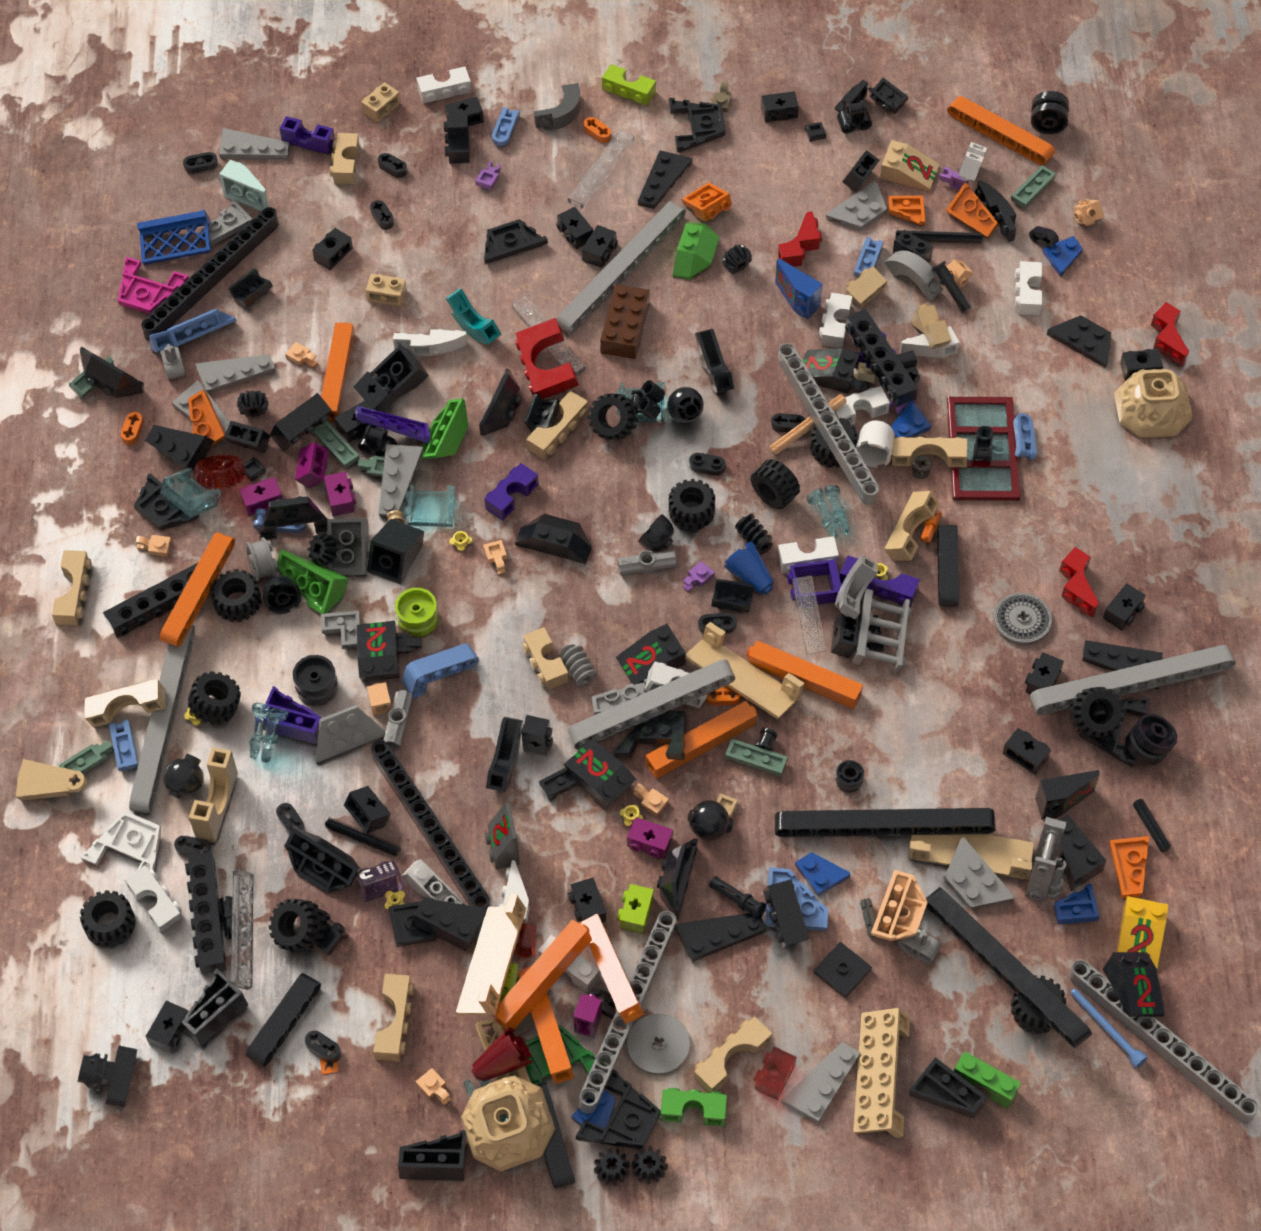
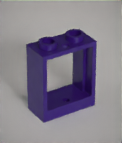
M835 559L791 565L790 573H787L788 585H792L790 590L791 599L796 602L797 608L836 602L841 582ZM828 574L831 591L800 594L798 578Z

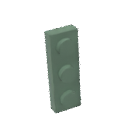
M1042 165L1011 196V201L1025 209L1055 179L1056 173Z
M328 421L320 424L312 431L313 435L329 450L344 469L360 459L358 453Z
M731 739L725 754V759L780 777L788 761L787 756L735 739Z

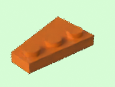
M966 182L945 210L975 231L982 233L988 239L999 225Z
M201 390L188 398L190 420H192L193 426L192 433L214 440L212 446L224 440L225 430L207 392Z
M1150 836L1109 841L1121 899L1127 898V896L1141 897L1143 894Z

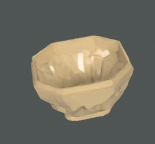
M1139 370L1133 373L1114 393L1120 425L1139 438L1175 437L1192 420V410L1186 384L1171 370Z
M516 1075L505 1077L475 1089L461 1116L473 1158L499 1171H504L542 1157L555 1131L542 1088ZM503 1115L508 1116V1120L505 1122H501Z

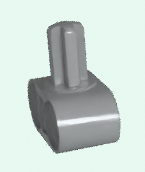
M166 345L167 347L164 350H160L168 380L186 376L178 346Z
M925 928L923 930L918 929L916 936L903 938L898 941L897 945L901 950L927 964L933 962L941 948V943L928 935Z

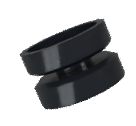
M1045 91L1036 95L1032 100L1031 106L1032 127L1037 132L1043 134H1056L1063 131L1068 126L1069 121L1068 98L1057 91Z
M309 655L295 664L293 682L299 699L307 704L322 705L335 696L338 689V681L335 667L328 658L321 655Z
M1146 714L1138 720L1136 725L1127 734L1125 743L1128 751L1138 761L1147 765H1156L1161 763L1176 745L1178 736L1175 728L1165 718L1156 714Z

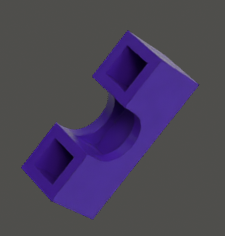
M288 116L285 117L279 128L281 140L287 141L291 145L325 154H330L335 140L333 128L317 124L314 132L303 126L302 120Z
M522 463L514 467L509 475L502 479L492 492L490 491L486 495V510L503 521L515 509L514 498L509 495L514 492H520L527 497L539 485L538 474Z

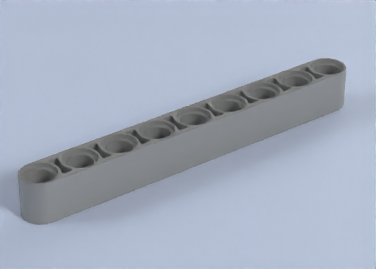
M719 660L570 726L568 733L574 748L581 749L591 739L599 742L729 685L735 680V675L728 660Z

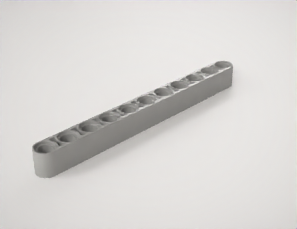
M669 201L558 315L556 319L561 329L570 335L573 334L613 293L615 284L620 285L683 220L686 210Z
M788 343L782 344L779 347V365L860 500L865 505H874L878 499L879 486L795 347Z
M194 625L191 626L180 647L168 644L159 680L166 689V709L151 712L130 796V811L151 813L195 637Z
M1220 645L1038 689L1032 692L1029 697L1038 715H1045L1070 709L1074 705L1071 703L1072 700L1076 699V695L1084 689L1106 687V689L1113 690V694L1123 696L1226 671L1236 665V660L1228 645Z
M663 911L659 914L630 979L633 990L640 993L636 995L640 1005L643 1003L674 931L676 916L670 911ZM662 922H668L670 925L666 926ZM654 939H660L663 942L658 943ZM647 956H653L655 960H650ZM645 973L648 977H641L639 974ZM618 1010L580 1093L578 1107L581 1112L586 1114L593 1113L596 1110L634 1021L625 1024ZM616 1026H622L625 1030H618ZM608 1044H615L617 1048H610ZM600 1062H607L609 1066L604 1067ZM599 1080L602 1084L595 1085L592 1081ZM590 1098L593 1100V1103H586L583 1099Z
M1077 960L1073 963L1069 979L1075 986L1242 1123H1249L1254 1119L1259 1106L1250 1095L1155 1017H1129L1124 1012L1126 1010L1105 976L1084 960ZM1080 970L1084 975H1079L1075 971ZM1091 984H1098L1100 988H1094ZM1108 997L1115 998L1117 1002L1110 1001ZM1141 1024L1148 1025L1150 1029H1144ZM1158 1038L1165 1039L1167 1043L1159 1042ZM1174 1052L1182 1053L1183 1057H1178ZM1191 1066L1199 1067L1200 1071H1195ZM1208 1079L1215 1080L1217 1085H1212ZM1225 1093L1232 1094L1234 1099L1227 1098ZM1243 1107L1249 1108L1251 1113H1246Z

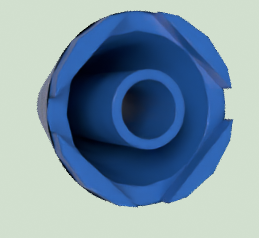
M748 542L745 544V549L741 550L739 548L725 561L726 564L723 566L742 582L753 584L754 591L759 595L763 593L766 595L773 590L772 585L774 581L755 544Z

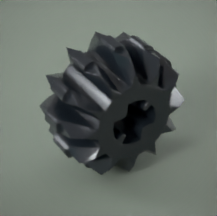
M742 244L730 248L722 257L723 266L732 274L739 273L742 269L744 270L752 261L750 250Z
M245 391V393L240 394L237 401L238 410L245 417L252 416L253 418L254 416L259 417L260 414H266L269 406L266 394L261 393V391Z
M321 533L313 536V540L308 541L310 547L307 549L310 551L308 557L312 559L313 563L325 566L333 563L334 559L338 557L336 551L340 549L336 548L338 542L334 540L332 535Z
M651 1146L648 1149L649 1152L641 1148V1155L635 1153V1160L631 1162V1167L634 1168L632 1174L634 1176L639 1175V1182L645 1178L647 1185L650 1184L651 1179L658 1183V1177L664 1178V1171L668 1169V1164L665 1163L666 1156H660L661 1150L659 1149L653 1152ZM647 1163H652V1168H647Z
M609 1148L607 1149V1155L600 1152V1159L594 1160V1165H596L594 1173L598 1174V1181L605 1179L606 1186L609 1185L610 1181H613L614 1186H617V1180L624 1182V1176L630 1173V1170L627 1169L630 1167V1161L626 1160V1154L619 1155L618 1149L611 1153Z

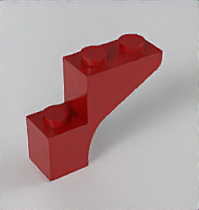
M813 211L805 214L799 232L793 240L778 245V258L793 267L802 266L805 251L818 250L819 243L822 242L821 231L817 229L818 219L814 218Z
M1165 302L1153 315L1151 326L1161 332L1156 337L1153 348L1158 349L1160 354L1165 355L1174 363L1183 367L1186 364L1189 350L1175 328L1181 311Z
M1074 547L1061 563L1060 572L1066 578H1070L1063 588L1061 597L1066 602L1079 608L1082 613L1088 614L1093 618L1099 602L1084 575L1091 557L1077 547Z

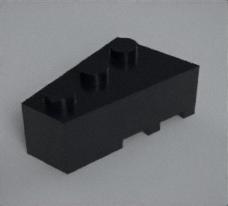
M1067 815L1060 820L1066 822L1057 857L1062 858L1061 863L1064 860L1066 862L1064 874L1067 876L1072 892L1101 873L1107 860Z
M217 968L213 973L214 977L210 983L203 988V994L198 1001L194 1002L182 1021L188 1035L201 1047L249 1005L243 992Z
M936 1057L909 1090V1096L973 1119L987 1103L986 1095Z
M465 1130L448 1137L447 1135L440 1136V1139L429 1142L425 1140L400 1147L398 1160L399 1178L465 1181L468 1143Z

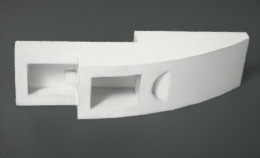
M431 329L430 335L394 333V348L396 349L401 344L409 349L415 357L441 355L466 346L467 333L460 330L450 331L442 329Z

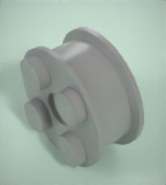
M262 537L261 541L255 543L245 542L249 567L257 582L260 581V578L267 576L275 577L278 565L276 559H273L271 555L273 549L270 540L266 541Z

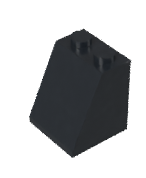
M390 519L370 541L367 571L401 584L423 546L424 531Z

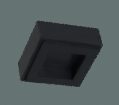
M822 122L805 125L809 142L826 139Z
M253 457L240 466V471L253 482L266 472V468Z

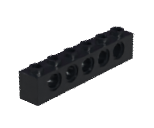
M867 309L847 316L845 325L847 334L852 336L855 346L862 352L863 359L870 364L872 373L877 375L880 385L887 390L889 399L894 401L897 407L917 399L918 387Z
M198 563L104 611L105 620L115 637L125 636L130 631L142 627L147 622L159 618L164 613L172 610Z
M206 852L188 855V863L185 864L187 876L190 875V881L187 882L188 893H192V900H189L190 912H194V918H191L192 931L195 930L196 937H193V946L198 952V955L194 956L195 966L200 968L202 975L214 973L216 968L220 972L227 971L216 865L213 853ZM199 875H205L203 878H197ZM201 893H207V895L203 897L199 896ZM209 911L208 914L201 915L202 912ZM211 929L209 933L203 934L205 930ZM208 948H214L211 952H205Z

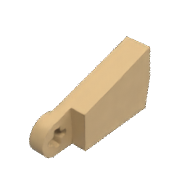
M23 759L17 779L16 797L21 801L69 796L72 792L82 791L87 785V778L80 771ZM76 778L80 779V782H77L76 786L72 783V781L76 780Z

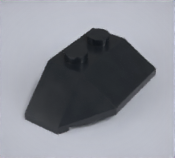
M81 346L80 359L85 380L93 387L97 386L106 395H112L116 398L143 393V382Z
M506 368L479 424L480 435L485 436L508 427L510 420H514L517 406L521 405L520 387L510 369Z
M543 514L521 527L515 540V545L583 564L587 563L592 550L580 523L548 514Z
M298 828L292 829L284 845L286 851H288L295 873L327 893L351 886L360 869L349 854L320 836Z
M695 838L669 852L668 859L664 858L662 864L663 877L659 876L657 888L660 889L662 901L668 910L676 916L677 920L680 917L698 849V839Z

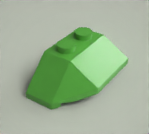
M692 221L685 224L676 252L672 277L690 280L711 266L720 237L707 224Z
M463 398L449 400L446 404L447 406L433 420L429 428L431 436L429 443L423 442L421 445L424 448L421 455L423 459L455 455L458 451L459 445L468 429L466 405Z

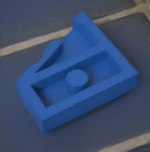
M1088 884L1082 891L1078 893L1075 891L1069 894L1067 898H1062L1054 903L1057 924L1099 920L1092 884Z

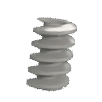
M567 645L560 651L559 656L569 670V674L572 676L577 687L587 685L596 676L597 671L593 669V664L586 657L587 654L583 651L581 645Z

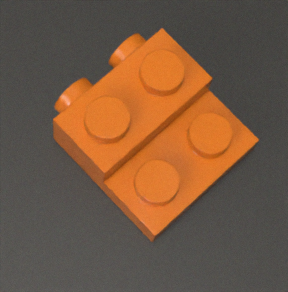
M709 182L682 198L683 205L692 209L694 215L703 221L714 219L718 213L727 211L732 205L730 194Z

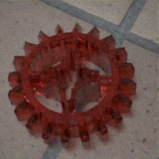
M225 454L211 455L208 458L205 457L203 460H199L195 464L194 475L197 483L202 487H207V489L229 488L230 486H236V484L241 483L244 479L245 466L242 459L237 456Z

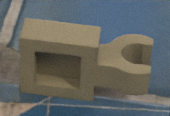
M727 82L721 83L720 93L715 92L712 104L721 105L722 112H728L731 95H727L729 90V83Z
M858 362V369L854 368L852 375L858 380L874 383L875 375L871 372V369L866 368L865 363Z

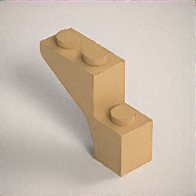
M920 305L910 318L912 325L924 333L930 349L948 345L951 337L945 320H939L935 305Z

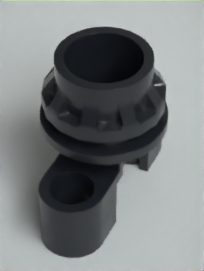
M119 1045L115 1062L107 1061L108 1054H104V1058H100V1053L84 1054L77 1082L83 1083L90 1089L95 1085L97 1086L96 1091H100L101 1085L109 1086L105 1104L124 1108L138 1049Z

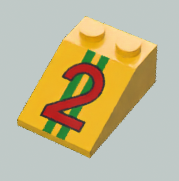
M1127 896L1123 906L1117 952H1147L1157 969L1166 925L1168 904Z

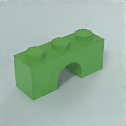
M966 1051L963 1052L954 1068V1072L971 1085H979L986 1089L990 1094L989 1099L1007 1109L1012 1104L1021 1085V1082Z
M678 1088L663 1089L661 1121L682 1123L683 1113L689 1108H697L703 1113V1125L724 1127L727 1095L718 1091L701 1093V1091L695 1089L689 1091H680Z

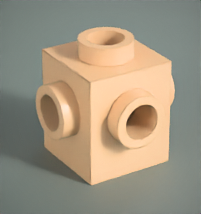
M1089 199L1080 201L1079 205L1074 206V218L1079 224H1085V226L1093 225L1095 220L1104 217L1099 200L1089 201Z
M954 259L946 266L950 273L954 274V281L959 289L968 283V279L974 273L963 261Z

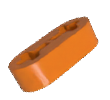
M588 117L584 120V131L601 143H607L611 140V129L595 117Z
M129 413L125 419L120 435L123 443L126 445H133L139 439L144 424L140 413Z
M724 686L708 693L705 702L712 706L735 705L740 702L741 695L728 686ZM731 692H734L735 698H731ZM711 693H715L714 699L711 698Z

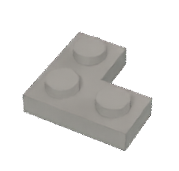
M359 611L321 614L322 634L341 633L342 649L357 648V625L360 624Z

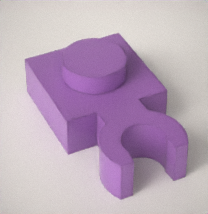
M490 161L488 163V170L482 169L475 181L476 186L492 190L499 179L498 174L501 171V164L493 168V162Z

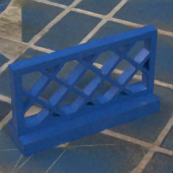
M202 210L137 223V228L140 232L142 264L146 265L210 253V218L206 211ZM204 226L205 229L200 235L195 232L198 227ZM181 230H188V233L183 238L178 235ZM164 233H171L172 235L167 241L161 238ZM192 234L198 237L193 244L187 241ZM153 236L155 238L148 244L145 242V237ZM175 237L181 240L176 247L170 244ZM158 240L164 243L159 250L153 247ZM201 240L205 241V248L199 249L196 247ZM184 243L190 246L187 251L181 252L179 250ZM167 246L173 249L168 255L162 253ZM150 250L156 252L152 258L146 259V254Z

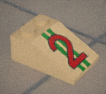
M891 140L882 163L880 179L930 191L939 168V163L909 144Z

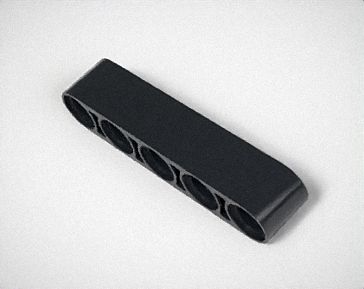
M938 525V605L958 606V526Z
M301 973L248 1047L246 1051L247 1058L263 1067L269 1064L321 988L319 981L305 973Z
M544 1082L537 1084V1086L543 1090L555 1126V1131L544 1151V1156L553 1187L557 1189L575 1183V1178L547 1083Z

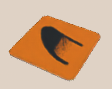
M320 1059L322 1074L338 1072L337 1062L328 1063Z

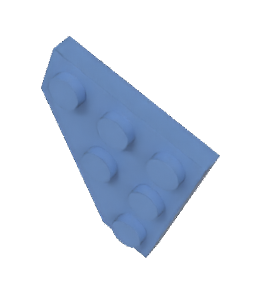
M769 867L768 885L792 879L806 929L827 931L828 908L814 897L809 888L804 883L802 884L790 869ZM767 905L765 926L775 927L771 921Z

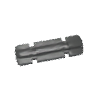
M870 898L862 899L860 905L863 910L867 933L870 938L876 937L871 935L876 917L872 908V900Z

